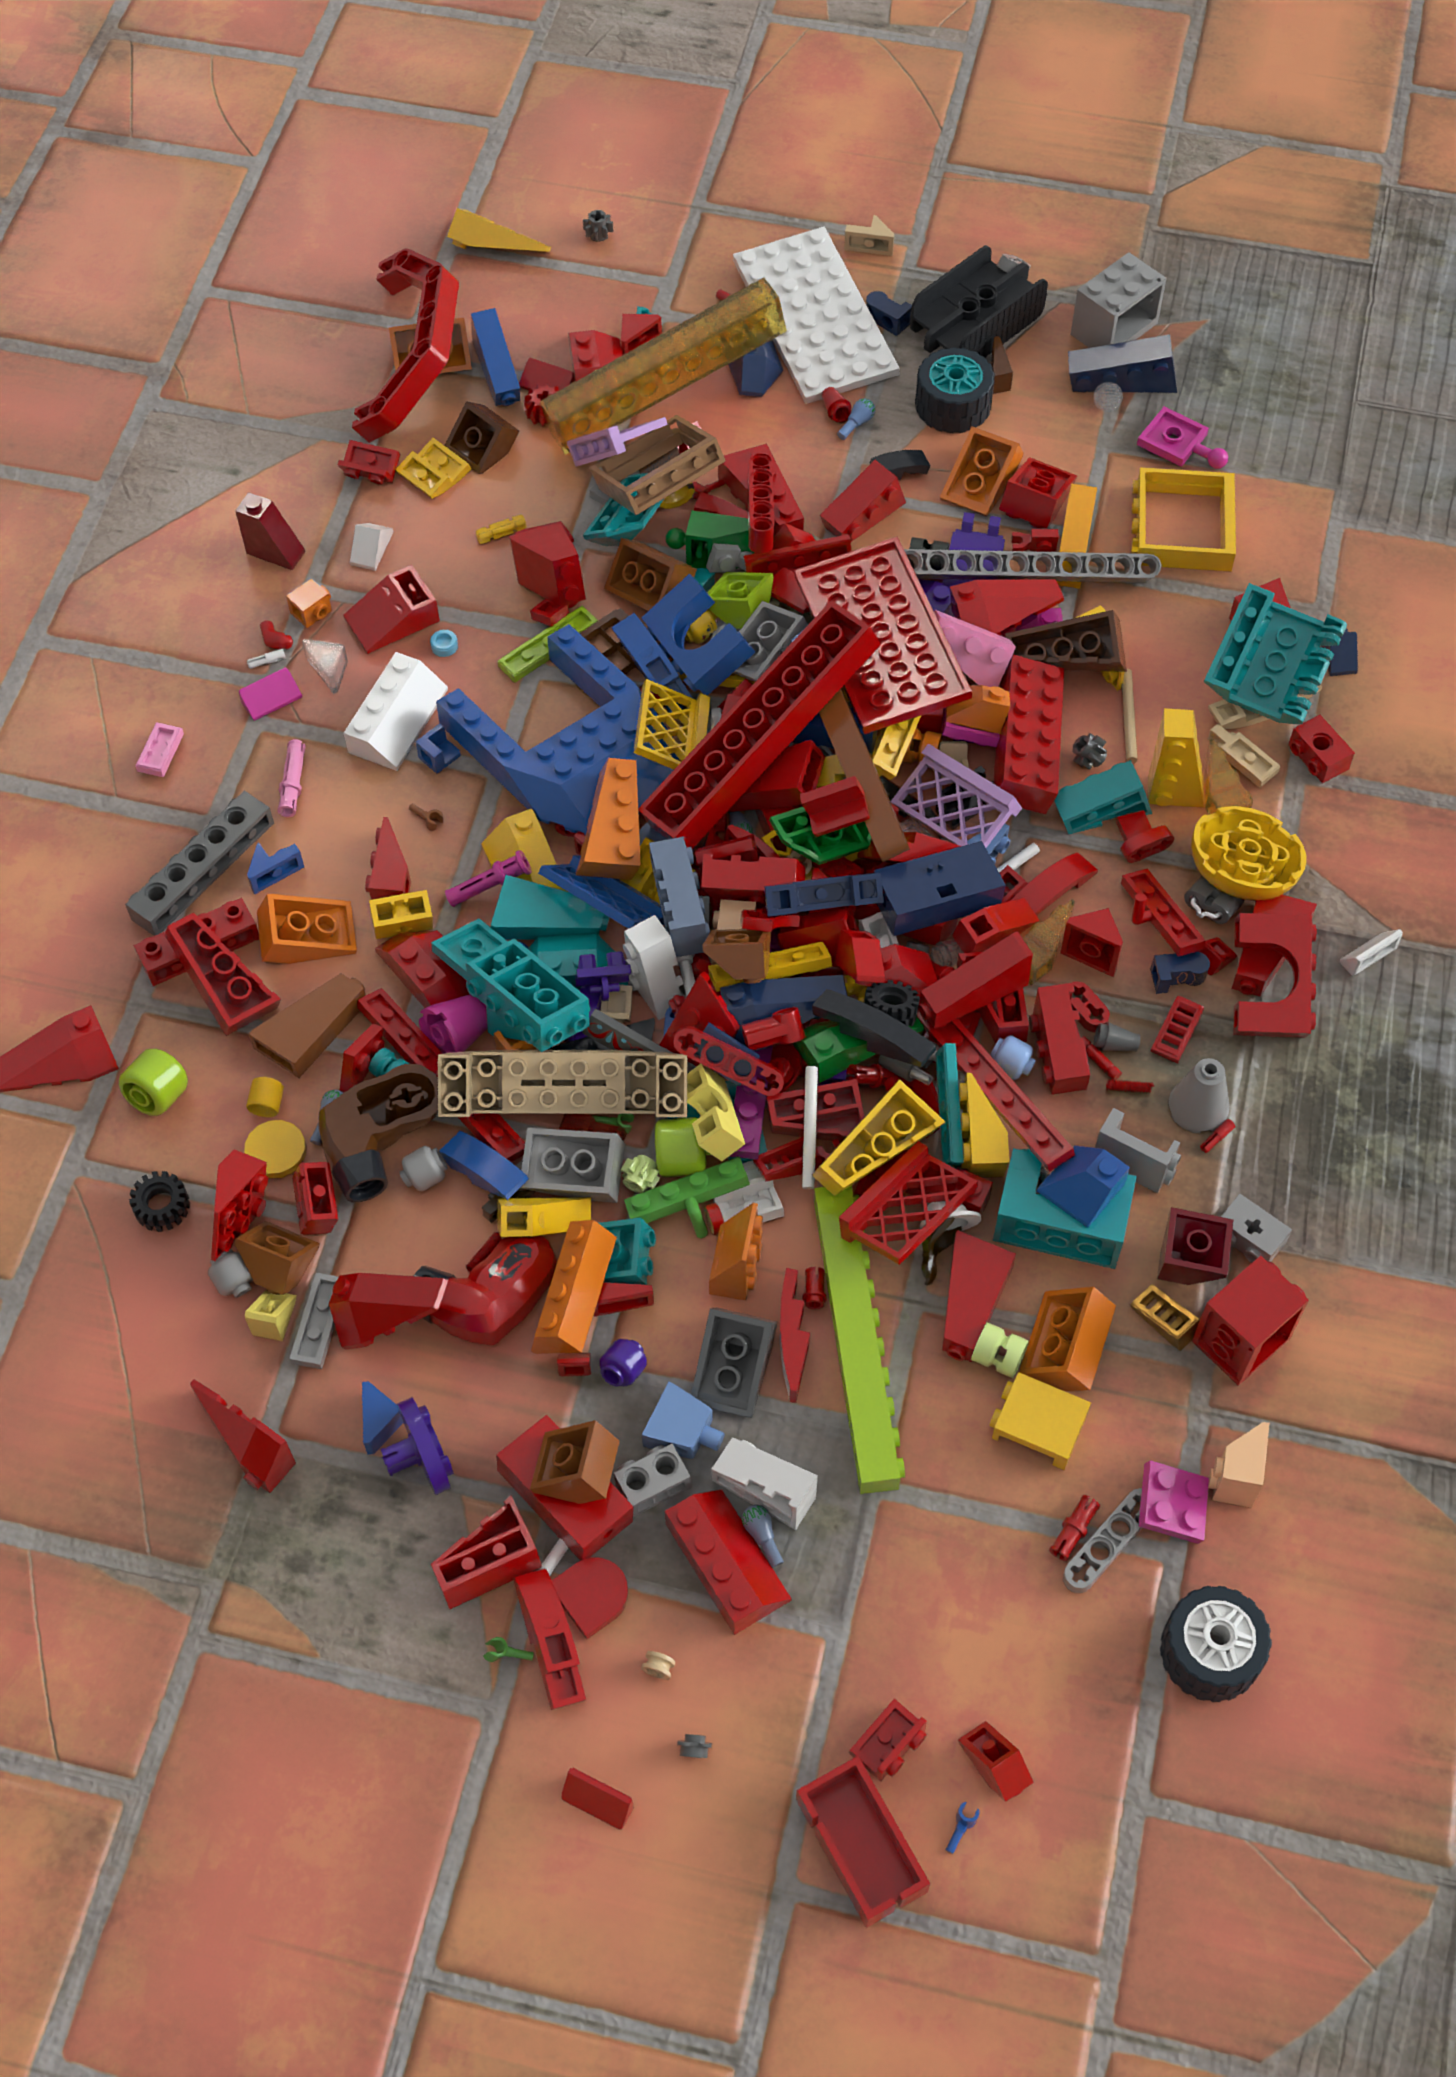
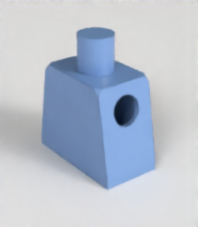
M668 1382L642 1433L643 1446L650 1449L660 1445L666 1447L673 1444L679 1456L693 1459L701 1444L718 1451L725 1433L710 1427L713 1417L712 1409L675 1384Z

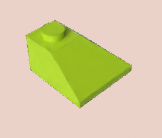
M725 572L707 592L715 601L709 610L726 624L731 623L735 629H742L762 601L770 603L773 574Z

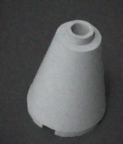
M1210 1058L1200 1060L1171 1091L1168 1100V1106L1172 1113L1171 1117L1182 1129L1192 1133H1201V1131L1207 1130L1214 1131L1226 1120L1230 1107L1225 1069L1219 1061Z

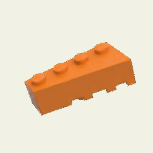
M608 758L599 773L592 803L593 807L588 820L587 832L582 845L576 875L632 880L641 866L636 760Z

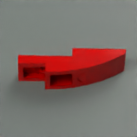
M547 1569L514 1577L513 1580L530 1644H534L551 1710L585 1701L586 1696L577 1666L580 1664L574 1640Z

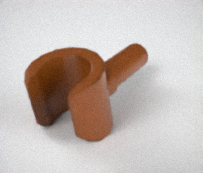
M414 804L409 806V810L426 820V826L429 830L434 831L437 829V824L431 820L436 819L443 823V813L441 811L433 809L427 812Z

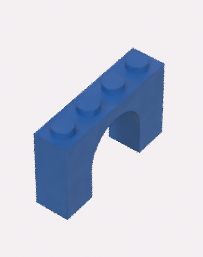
M689 573L641 618L648 626L647 630L655 641H660L659 646L667 658L672 657L674 659L671 664L680 675L685 673L687 676L684 679L685 683L694 692L699 689L704 695L708 696L755 653V650L731 623L727 624L705 645L697 649H685L684 640L690 625L715 603L706 590Z

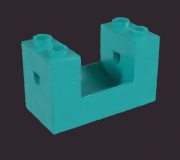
M1013 1148L993 1241L1115 1269L1124 1242L1137 1176L1129 1175L1128 1173L1125 1185L1087 1228L1044 1196L1036 1194L1042 1163L1030 1149L1019 1150Z

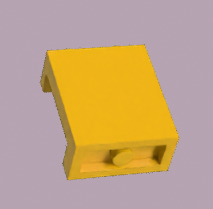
M1018 1372L1014 1383L1008 1380L1001 1397V1399L1006 1400L1003 1409L996 1408L989 1425L994 1428L992 1439L998 1441L999 1437L1003 1436L1054 1458L1053 1466L1065 1470L1087 1417L1091 1402Z

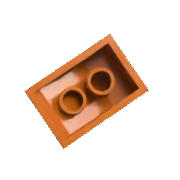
M972 426L943 488L940 499L988 516L1005 491L1008 480L1016 473L1024 453L1020 444Z
M267 893L257 910L262 962L292 964L351 955L357 952L351 901Z

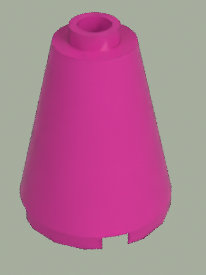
M471 994L427 1006L420 1011L423 1014V1017L419 1018L421 1031L443 1054L465 1052L488 1029L486 1005Z

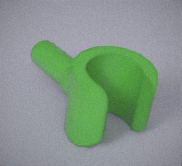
M619 1114L617 1118L596 1115L591 1117L592 1123L614 1126L621 1134L629 1133L632 1128L631 1125H625L622 1121L633 1122L634 1120L633 1114Z
M495 1637L485 1643L486 1645L493 1646L497 1653L487 1652L483 1655L484 1659L489 1662L497 1661L503 1656L533 1660L534 1652L509 1647L501 1637Z

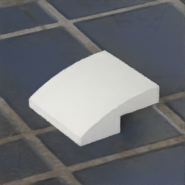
M753 1160L742 1163L750 1185L713 1199V1202L717 1203L720 1208L724 1222L752 1203H758V1216H763V1222L784 1216V1208L774 1188L773 1180L765 1182Z

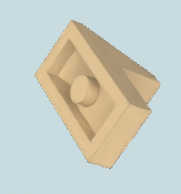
M873 215L871 227L846 225L844 250L893 256L894 233L876 215Z

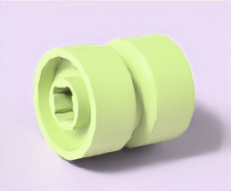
M987 1322L977 1341L971 1360L986 1367L993 1364L997 1372L1014 1378L1027 1350L1029 1340L1013 1333L1006 1336L1004 1329ZM1001 1346L1007 1350L1005 1356L998 1354Z

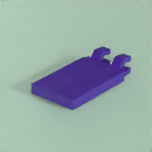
M964 512L961 530L956 529L952 533L949 550H1004L1005 539H1003V536L998 535L1001 517L990 516L988 532L981 533L972 531L975 514ZM957 559L956 566L958 569L967 571L966 562L962 559ZM986 559L983 560L985 570L993 571L994 566L992 562ZM943 579L942 584L950 587L973 580Z

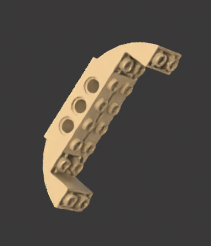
M488 1050L439 1054L438 1117H470L471 1113L656 1114V1117H687V1055L629 1050H545L543 1052L539 1050Z

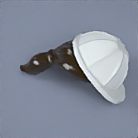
M945 1201L930 1203L927 1206L928 1211L941 1210L945 1206ZM961 1204L922 1242L923 1261L921 1270L926 1280L924 1285H931L936 1278V1256L954 1243L957 1230L963 1231L981 1222L980 1213L968 1211ZM925 1220L921 1222L920 1229L926 1225Z

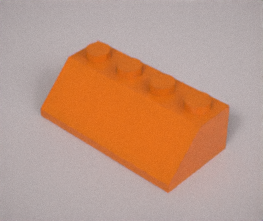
M595 1220L570 1221L531 1349V1352L534 1354L582 1353L617 1239L614 1234Z

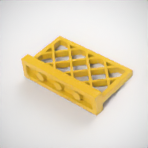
M646 679L642 686L633 753L674 770L707 735L710 697L700 693L697 700ZM651 692L658 694L660 699H656ZM677 703L686 706L687 709L682 710ZM663 705H667L672 712L668 713ZM653 708L659 715L654 716L649 709ZM674 719H679L684 726L680 727ZM661 722H665L670 729L666 730ZM651 725L656 730V733H652L647 726ZM672 736H677L682 743L678 744ZM663 739L669 747H663L658 740ZM649 742L655 750L643 746V743ZM675 753L681 761L674 759L670 754Z
M921 716L878 730L871 758L879 777L883 775L890 780L896 777Z

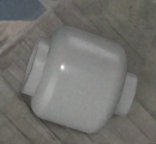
M422 1146L403 1158V1170L399 1173L408 1188L413 1185L415 1189L425 1191L444 1179V1171L448 1167L437 1148L431 1149L428 1146Z
M232 1249L228 1252L224 1251L216 1261H210L212 1266L208 1270V1276L221 1295L228 1296L233 1294L235 1298H238L252 1289L250 1283L253 1281V1278L238 1251L233 1252Z

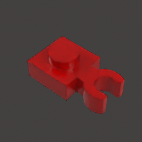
M544 599L530 610L531 619L552 627L568 615V609L576 606L578 602L560 607Z

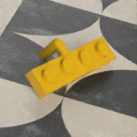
M823 942L771 952L769 972L765 979L789 978L796 974L817 972L821 969L832 967L831 956ZM718 964L708 966L709 977L716 992L721 991V987L743 982V979L735 980Z

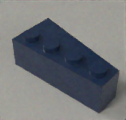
M1170 334L1068 351L1069 375L1073 392L1177 393Z

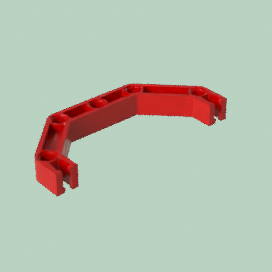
M408 248L402 249L382 260L378 266L384 273L377 274L376 280L392 296L410 286H414L422 290L413 349L378 395L354 410V414L360 420L353 421L352 428L368 443L399 427L446 366L449 359L459 281L441 263Z

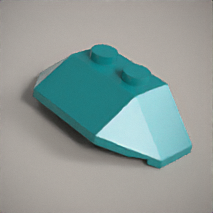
M648 473L630 475L623 479L621 484L627 487ZM637 491L631 493L633 497L638 495ZM610 497L587 528L583 537L587 541L605 547L619 546L621 538L633 540L646 526L664 499L635 515Z
M597 933L538 936L528 948L529 951L577 990L582 987H576L575 975L580 955L593 954L595 955L596 967H606L607 953L616 952ZM628 982L619 983V985H628Z

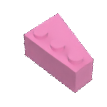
M935 610L934 613L962 671L978 685L998 687L1016 648L1012 641Z

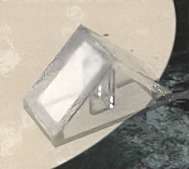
M310 639L302 641L306 659L331 692L335 694L339 690L348 663L344 644Z

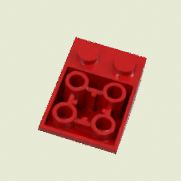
M412 564L387 575L343 615L367 654L440 621L437 601Z
M235 1149L218 1165L211 1250L212 1261H216L224 1251L228 1252L234 1240L240 1234H244L247 1231L250 1223L256 1217H260L266 1207L264 1191L268 1183V1176H266L267 1162Z

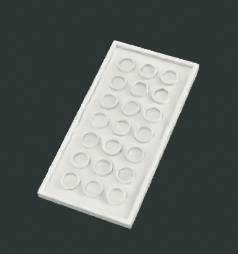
M825 227L733 254V262L751 298L755 300L757 309L805 404L823 399L822 392L828 387H833L839 393H843L899 375L900 368Z

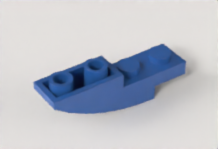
M635 613L611 627L646 679L693 698L667 656ZM677 703V705H678L682 710H684L685 708H687L686 706ZM664 705L668 713H671V709L667 705Z

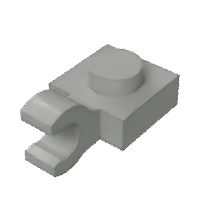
M713 543L706 567L709 572L714 573L734 572L736 567L746 571L743 556L753 553L748 551L741 552L738 545Z

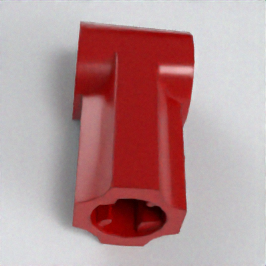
M798 1007L782 1009L774 1012L771 1017L741 1025L745 1044L751 1050L777 1043L781 1045L791 1044L806 1038Z

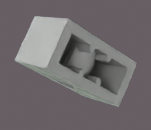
M1241 1194L1236 1197L1221 1216L1234 1220L1231 1246L1242 1252L1251 1263L1260 1255L1267 1262H1272L1287 1243L1292 1231L1287 1225Z

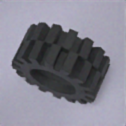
M888 980L887 983L876 984L873 982L870 987H867L864 1003L883 1011L908 1027H912L914 1022H916L920 997L917 996L918 992L916 990L911 991L912 987L910 985L903 987V982L898 981L897 984H893V980Z
M157 1171L152 1172L153 1177L148 1179L147 1175L142 1176L144 1182L141 1184L136 1181L134 1184L136 1190L131 1189L130 1196L132 1199H129L131 1209L138 1222L142 1226L145 1225L151 1231L155 1226L157 1232H163V1226L165 1225L168 1230L173 1229L171 1223L174 1221L177 1225L181 1224L180 1216L186 1218L188 1214L186 1208H190L189 1196L182 1181L178 1180L177 1176L173 1173L169 1176L166 1171H162L161 1176L158 1175ZM159 1193H168L171 1196V1202L162 1209L153 1210L148 1206L149 1200Z

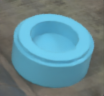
M439 630L430 638L431 650L437 656L448 657L453 655L458 649L457 637L452 631Z

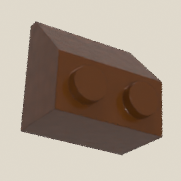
M466 401L444 446L466 461L471 468L483 474L509 453L520 431L485 405Z

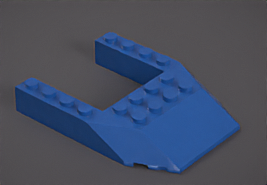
M568 624L547 636L549 660L592 698L600 708L525 752L459 688L437 700L436 704L439 723L445 727V730L528 810L533 809L539 821L547 824L554 822L563 825L567 831L573 833L580 831L586 836L599 773L608 758L636 760L638 808L673 772V769L633 753L641 690ZM653 708L649 709L654 716H658ZM661 722L662 726L668 730L665 724ZM651 725L647 726L652 733H656V730ZM663 739L658 740L663 747H669ZM649 742L643 743V746L655 750ZM675 753L670 754L674 759L680 761Z

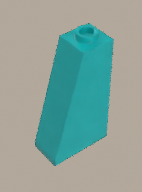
M506 875L490 927L505 940H512L514 938L516 940H535L538 936L592 933L599 935L600 930L606 932L610 917L569 892Z

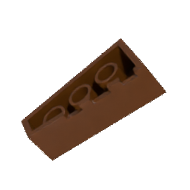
M1114 610L1005 633L1006 638L1010 639L1016 646L1013 655L1064 668V670L1127 672L1120 619Z

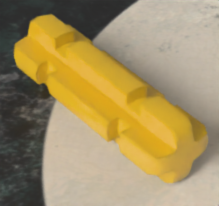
M518 514L511 517L512 520L507 518L490 524L487 529L485 526L478 528L475 531L478 542L484 544L490 542L491 538L496 540L513 534V530L517 532L526 529V521L523 515Z

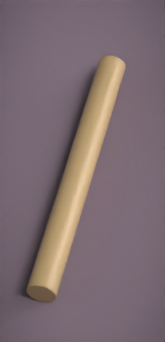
M1127 668L1122 682L1126 762L1131 760L1134 764L1138 759L1132 670Z

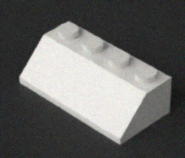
M395 652L344 731L348 753L398 771L436 710V701L444 697L448 691L447 685L420 660Z

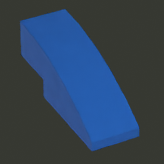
M459 1131L439 1150L451 1169L467 1175L473 1185L506 1200L529 1180L523 1171L501 1154L462 1131Z

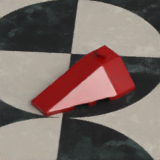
M92 1005L63 1016L0 1056V1092L30 1089L34 1085L51 1083L52 1086L62 1085L63 1081L77 1079L80 1082L92 1081L118 1070L119 1067Z

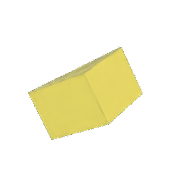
M265 1290L245 1311V1319L252 1335L283 1341L297 1295L288 1293L275 1295Z

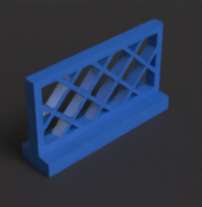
M573 855L570 864L542 865L538 874L628 929L654 915L664 925L660 904L616 878L577 876L576 870L579 865L580 855Z

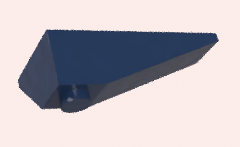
M843 975L764 979L758 983L741 982L720 988L721 996L727 1004V1010L735 1017L740 1027L743 1024L771 1017L774 1012L791 1007H798L802 1024L811 1019L818 1020L821 1017L813 1015L812 1005L826 989L847 996ZM740 1028L734 1039L746 1046L742 1028ZM770 1046L763 1047V1048H759V1049L752 1050V1051L755 1052V1051L763 1050V1049H766V1048H768V1047H770Z

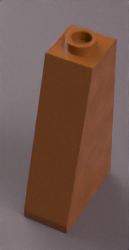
M340 973L252 1029L249 1037L253 1048L297 1078H300L360 1012L357 1008V1001L366 996L365 987L356 978L349 979Z

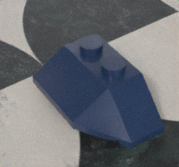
M733 318L715 320L714 326L739 395L763 397L783 372V367L771 335L752 320Z

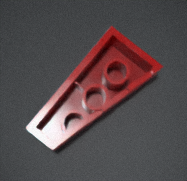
M767 443L724 455L726 461L718 465V479L724 481V484L731 489V494L736 499L739 498L748 511L749 457L755 453L769 454L773 459L774 537L784 523L804 531V517Z

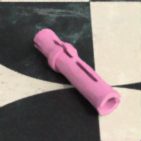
M290 740L287 744L284 776L279 785L280 802L278 806V813H281L284 817H293L296 814L297 799L302 790L300 777L306 745L305 743L302 744L301 740Z

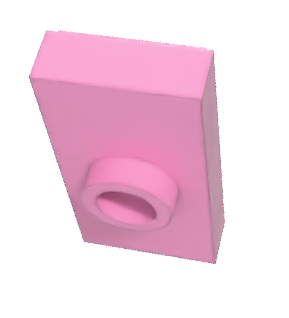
M156 722L137 761V772L164 777L184 735L182 728Z

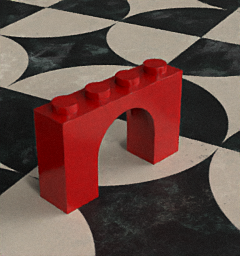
M1239 913L1235 918L1234 948H1261L1280 953L1286 958L1292 968L1293 986L1288 996L1281 1001L1237 1002L1234 1005L1233 1035L1305 1038L1311 1034V1030L1315 1029L1316 1014L1311 1012V1001H1314L1316 997V984L1311 983L1312 971L1316 969V954L1312 953V942L1316 941L1317 927L1316 924H1312V915Z

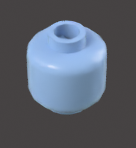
M1011 1035L1005 1039L999 1038L990 1054L1013 1080L1020 1078L1022 1074L1028 1076L1036 1062L1035 1059L1031 1058L1033 1047Z

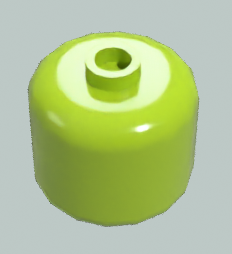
M146 1049L119 1077V1088L126 1101L138 1111L150 1116H159L167 1111L186 1090L188 1084V1077L182 1065L173 1056L160 1049Z
M698 1118L660 1119L656 1122L655 1154L656 1166L660 1176L682 1177L702 1172L706 1169V1155L712 1154L698 1145L692 1125Z

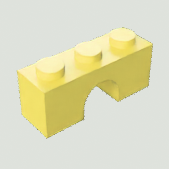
M699 1064L687 1073V1103L694 1107L701 1116L692 1125L698 1145L723 1161L745 1145V1141L725 1079L710 1068Z

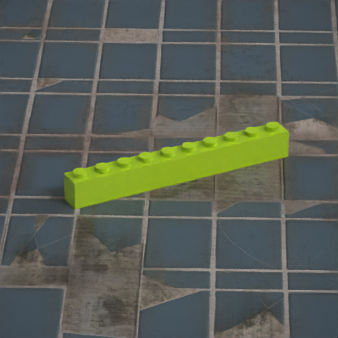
M852 1185L836 1196L825 1187L814 1188V1208L860 1494L899 1490L900 1479L905 1478V1467L903 1458H897L895 1447H900L898 1427H892L890 1417L895 1416L893 1397H887L885 1386H890L888 1367H882L880 1357L885 1356L883 1338H877L875 1327H880L878 1308H872L870 1298H875L873 1279H867L866 1270L870 1269L868 1250L862 1251L861 1242L856 1239L852 1243L842 1239L840 1232L839 1216L859 1198V1195H853Z

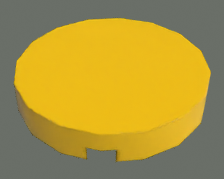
M271 1120L258 1125L249 1133L245 1142L244 1153L267 1162L266 1176L268 1178H282L292 1174L301 1161L304 1160L306 1156V1142L301 1130L294 1124L283 1120Z

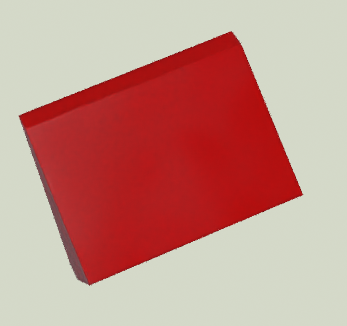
M1109 908L1070 917L1066 922L1060 954L1114 977L1123 940Z

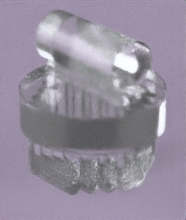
M1112 382L1100 384L1093 395L1096 407L1105 412L1116 410L1121 405L1123 399L1122 390Z

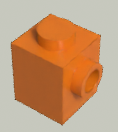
M312 579L286 596L290 614L306 628L325 618L332 611L329 591L325 586H319Z

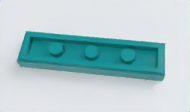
M945 1043L935 1053L939 1116L945 1121L940 1126L942 1162L957 1168L964 1161L956 1043Z

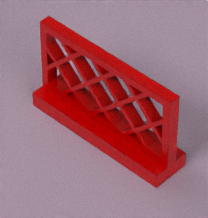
M918 1141L839 1216L841 1238L849 1243L856 1239L900 1265L978 1188V1181L929 1155L928 1146ZM929 1167H932L939 1171L941 1176L923 1178L922 1174ZM960 1183L965 1187L959 1191L947 1192L946 1184ZM943 1186L942 1193L925 1194L924 1187ZM920 1187L921 1195L903 1197V1193L907 1189ZM945 1201V1206L941 1210L928 1211L927 1203ZM923 1204L924 1212L905 1214L904 1206ZM901 1206L902 1214L883 1216V1212L887 1208ZM926 1221V1225L922 1229L908 1230L907 1222ZM903 1223L904 1231L885 1233L884 1225ZM881 1225L882 1234L868 1235L863 1232L867 1227ZM906 1240V1244L898 1252L887 1246V1242Z

